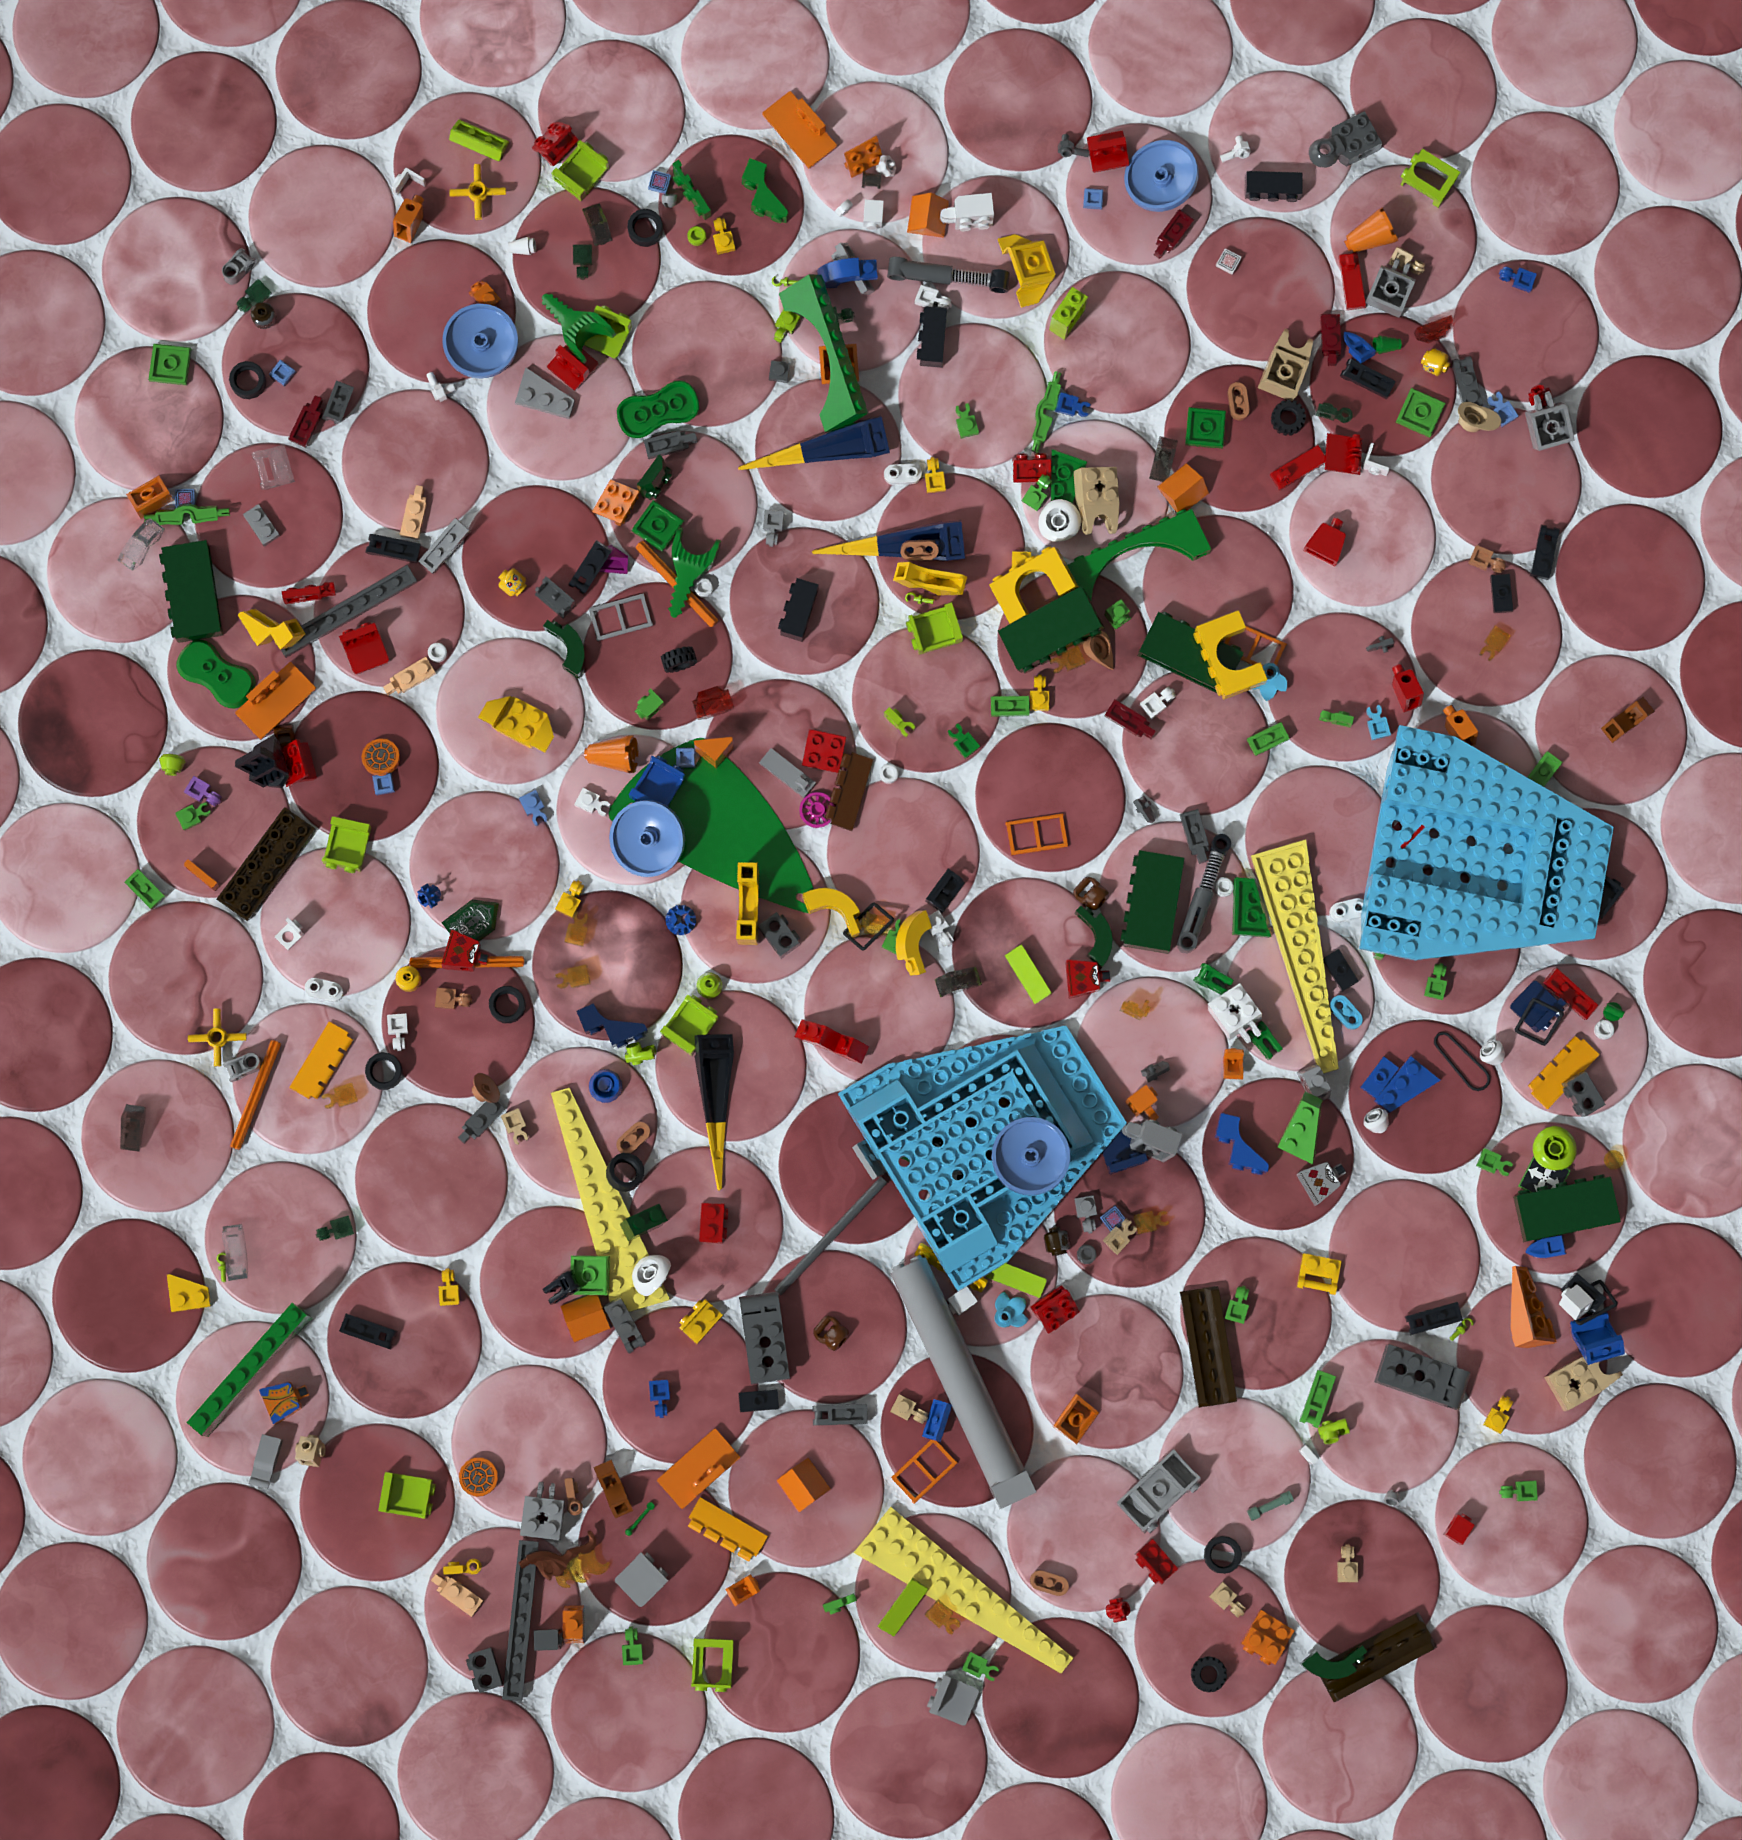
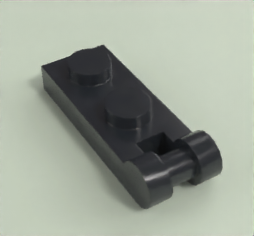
M1348 359L1346 362L1347 367L1345 370H1342L1340 377L1387 399L1396 381L1353 359ZM1353 369L1359 371L1357 375L1352 373Z
M1541 524L1530 576L1549 580L1560 528L1554 527L1551 529ZM1545 535L1551 536V541L1544 540Z
M369 534L368 540L370 542L369 546L366 547L365 553L412 563L418 562L421 549L420 543ZM377 543H382L381 549L376 548Z
M596 540L568 585L572 588L576 587L580 590V593L585 595L612 550ZM580 576L586 579L584 584L578 581Z
M1458 1302L1405 1316L1406 1322H1409L1410 1335L1463 1321ZM1421 1318L1423 1326L1418 1327L1416 1320Z
M347 1313L339 1330L341 1333L390 1350L393 1346L391 1344L393 1337H396L398 1332ZM381 1332L386 1333L384 1341L379 1340Z

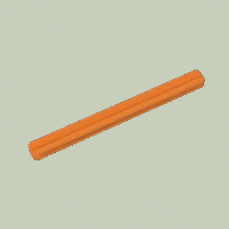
M645 541L639 542L636 546L637 551L673 588L677 584L675 582L677 575ZM692 591L690 594H687L688 600L686 602L709 627L715 626L718 622L716 616Z
M489 956L487 965L476 963L475 968L523 967L524 957ZM411 957L409 965L414 968H442L443 957Z
M270 1041L230 1146L234 1149L240 1150L279 1052L281 1043L278 1041Z

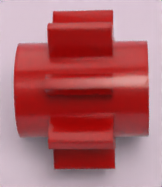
M1543 385L1534 386L1531 389V393H1528L1531 406L1535 405L1534 395H1539L1542 407L1547 406L1545 392L1549 391L1551 393L1550 388L1545 389Z
M1122 1597L1109 1600L1110 1604L1106 1606L1108 1618L1113 1619L1114 1623L1127 1620L1126 1616L1130 1614L1128 1602L1123 1601Z

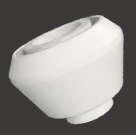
M1491 1040L1485 1043L1480 1050V1059L1485 1063L1498 1065L1504 1060L1505 1051L1502 1043L1498 1040Z
M1373 1109L1366 1114L1363 1124L1373 1133H1383L1389 1125L1388 1113L1384 1109Z

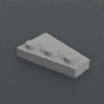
M525 368L515 404L570 419L575 400Z

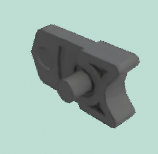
M1384 636L1379 637L1380 643L1370 645L1366 649L1368 652L1382 648L1383 653L1389 652L1388 648L1393 647L1395 643L1393 638L1385 640Z
M1145 796L1133 801L1137 808L1136 811L1138 813L1141 812L1147 822L1153 823L1156 816L1150 807L1151 802L1147 801Z
M1161 1061L1155 1065L1150 1064L1147 1068L1141 1070L1143 1077H1146L1147 1082L1157 1080L1158 1076L1168 1072L1170 1066L1168 1062Z

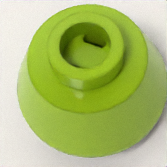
M163 754L159 758L162 771H165V774L169 776H176L177 773H180L186 762L182 756L176 754Z
M705 973L698 978L696 987L702 997L712 999L721 993L723 984L718 975Z

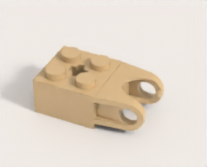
M1285 328L1269 356L1258 388L1293 402L1298 394L1309 364L1313 339L1309 338L1302 348H1294L1288 341L1289 330Z
M1089 467L1075 470L1076 508L1081 516L1083 533L1085 535L1091 534L1094 520L1096 517H1099L1105 522L1108 533L1115 534L1119 519L1117 467Z
M1580 1357L1544 1378L1563 1411H1568L1602 1392L1623 1374L1621 1371L1610 1375L1604 1374L1599 1368V1362L1588 1365L1584 1357ZM1570 1380L1576 1382V1388L1569 1386Z

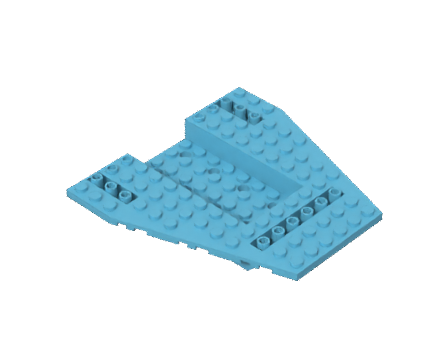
M1399 725L1384 782L1361 912L1362 934L1359 949L1417 961L1595 939L1614 827L1455 736ZM1393 821L1401 823L1402 828L1400 831L1392 828ZM1423 825L1425 828L1402 849L1400 846L1404 842H1408L1412 834ZM1430 829H1436L1438 831V838L1434 839L1430 837ZM1471 836L1476 840L1475 846L1467 844V837ZM1505 844L1512 846L1513 852L1511 854L1504 852L1503 847ZM1387 858H1392L1395 861L1393 868L1386 866L1385 861ZM1424 866L1431 867L1432 874L1430 876L1423 873ZM1462 873L1469 876L1468 883H1463L1460 880ZM1499 881L1506 883L1507 888L1505 891L1498 889L1497 883Z
M1066 1025L1037 1033L987 1042L977 1046L927 1055L917 1059L890 1063L838 1093L877 1160L880 1159L916 1218L920 1231L957 1292L1008 1263L1119 1134L1124 1125L1127 1124ZM1007 1098L1010 1101V1105L1003 1108L999 1105V1100ZM1025 1117L1041 1118L1054 1124L1064 1134L1070 1149L1069 1168L1063 1180L1051 1191L1035 1196L1018 1194L1008 1189L996 1176L992 1160L986 1158V1153L993 1149V1144L1000 1131L1009 1123ZM968 1118H974L977 1124L974 1127H968L965 1121ZM940 1137L943 1140V1145L935 1147L932 1144V1140ZM907 1157L910 1160V1164L907 1167L900 1166V1158ZM954 1171H962L963 1178L955 1180L952 1177ZM927 1190L930 1193V1197L927 1200L920 1199V1191Z

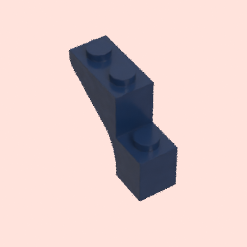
M594 1003L576 1011L585 1033L594 1035L601 1032L600 1028L604 1027L613 1048L616 1046L618 1049L628 1045V1041L635 1039V1041L641 1040L648 1033L647 1027L643 1023L612 1021L604 1018L597 1011Z

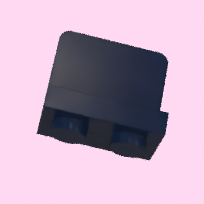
M1533 981L1510 1005V1009L1521 1018L1532 998H1537L1563 1012L1565 1011L1563 1006L1566 1002L1562 998L1559 1000L1555 999L1539 982ZM1534 1002L1524 1022L1535 1033H1538L1541 1029L1545 1031L1552 1024L1550 1020L1554 1016L1558 1018L1560 1014Z

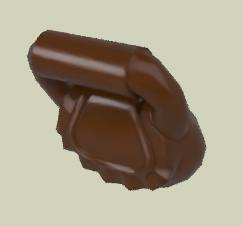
M1084 877L1073 890L1076 900L1086 904L1089 909L1094 911L1099 909L1109 896L1108 890L1092 877ZM1092 882L1093 886L1083 897L1079 896L1087 885Z
M828 1315L824 1316L813 1329V1334L817 1341L825 1344L830 1350L836 1351L847 1340L849 1331L835 1317ZM832 1321L833 1325L823 1337L819 1336L827 1324Z

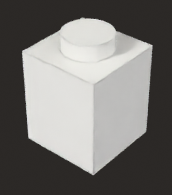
M865 199L863 227H867L869 230L882 228L884 201Z
M1575 1285L1573 1288L1570 1289L1568 1287L1563 1291L1559 1305L1574 1320H1577L1589 1311L1594 1300L1579 1285Z
M968 1287L947 1299L952 1314L956 1313L958 1316L978 1302Z

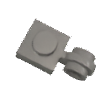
M764 511L763 530L770 531V533L766 534V545H769V547L777 545L778 534H774V531L782 532L783 511Z
M1094 1195L1075 1198L1077 1218L1085 1217V1221H1082L1084 1232L1090 1234L1092 1231H1096L1094 1219L1090 1220L1089 1217L1097 1215Z

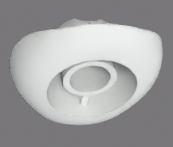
M1053 500L1040 513L1038 520L1039 530L1050 541L1061 542L1074 537L1080 529V513L1067 500Z
M649 1255L638 1261L632 1272V1280L639 1294L649 1296L662 1286L671 1267L668 1258L662 1255Z

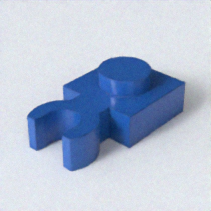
M1061 392L1055 412L1072 417L1077 412L1079 416L1087 417L1088 413L1083 412L1082 407L1088 408L1091 404L1088 402L1078 403L1079 397Z

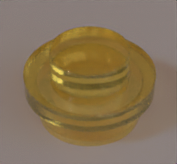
M1612 1150L1604 1156V1163L1609 1169L1616 1170L1623 1165L1624 1158L1619 1151Z

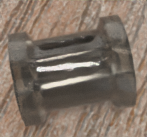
M863 171L862 188L870 186L881 189L882 173L872 174Z

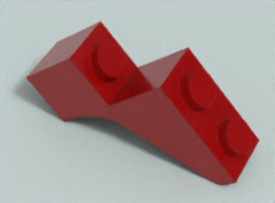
M803 1019L794 1036L799 1040L826 1049L849 1061L862 1064L869 1048L868 1045L853 1037L842 1035L825 1025Z

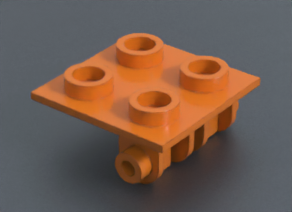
M877 136L844 153L846 159L844 165L847 170L849 169L851 178L879 164L882 152Z
M610 480L592 512L613 520L616 525L621 526L625 524L627 514L630 515L631 513L629 510H633L636 500L639 499L640 491Z

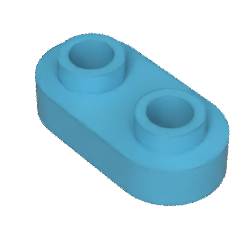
M1338 995L1331 1000V1011L1347 1029L1355 1030L1362 1024V1015L1345 996ZM1336 1003H1341L1343 1005L1342 1009H1338ZM1349 1018H1355V1023H1350Z

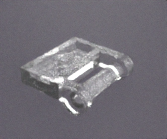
M285 445L252 453L261 479L260 486L262 490L295 482ZM266 457L269 459L274 480L271 481L268 480L263 458Z

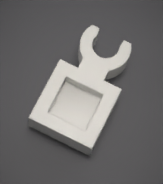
M582 788L574 804L576 807L591 814L595 809L603 817H606V813L601 811V808L603 806L611 807L609 802L599 801L600 795L585 788Z

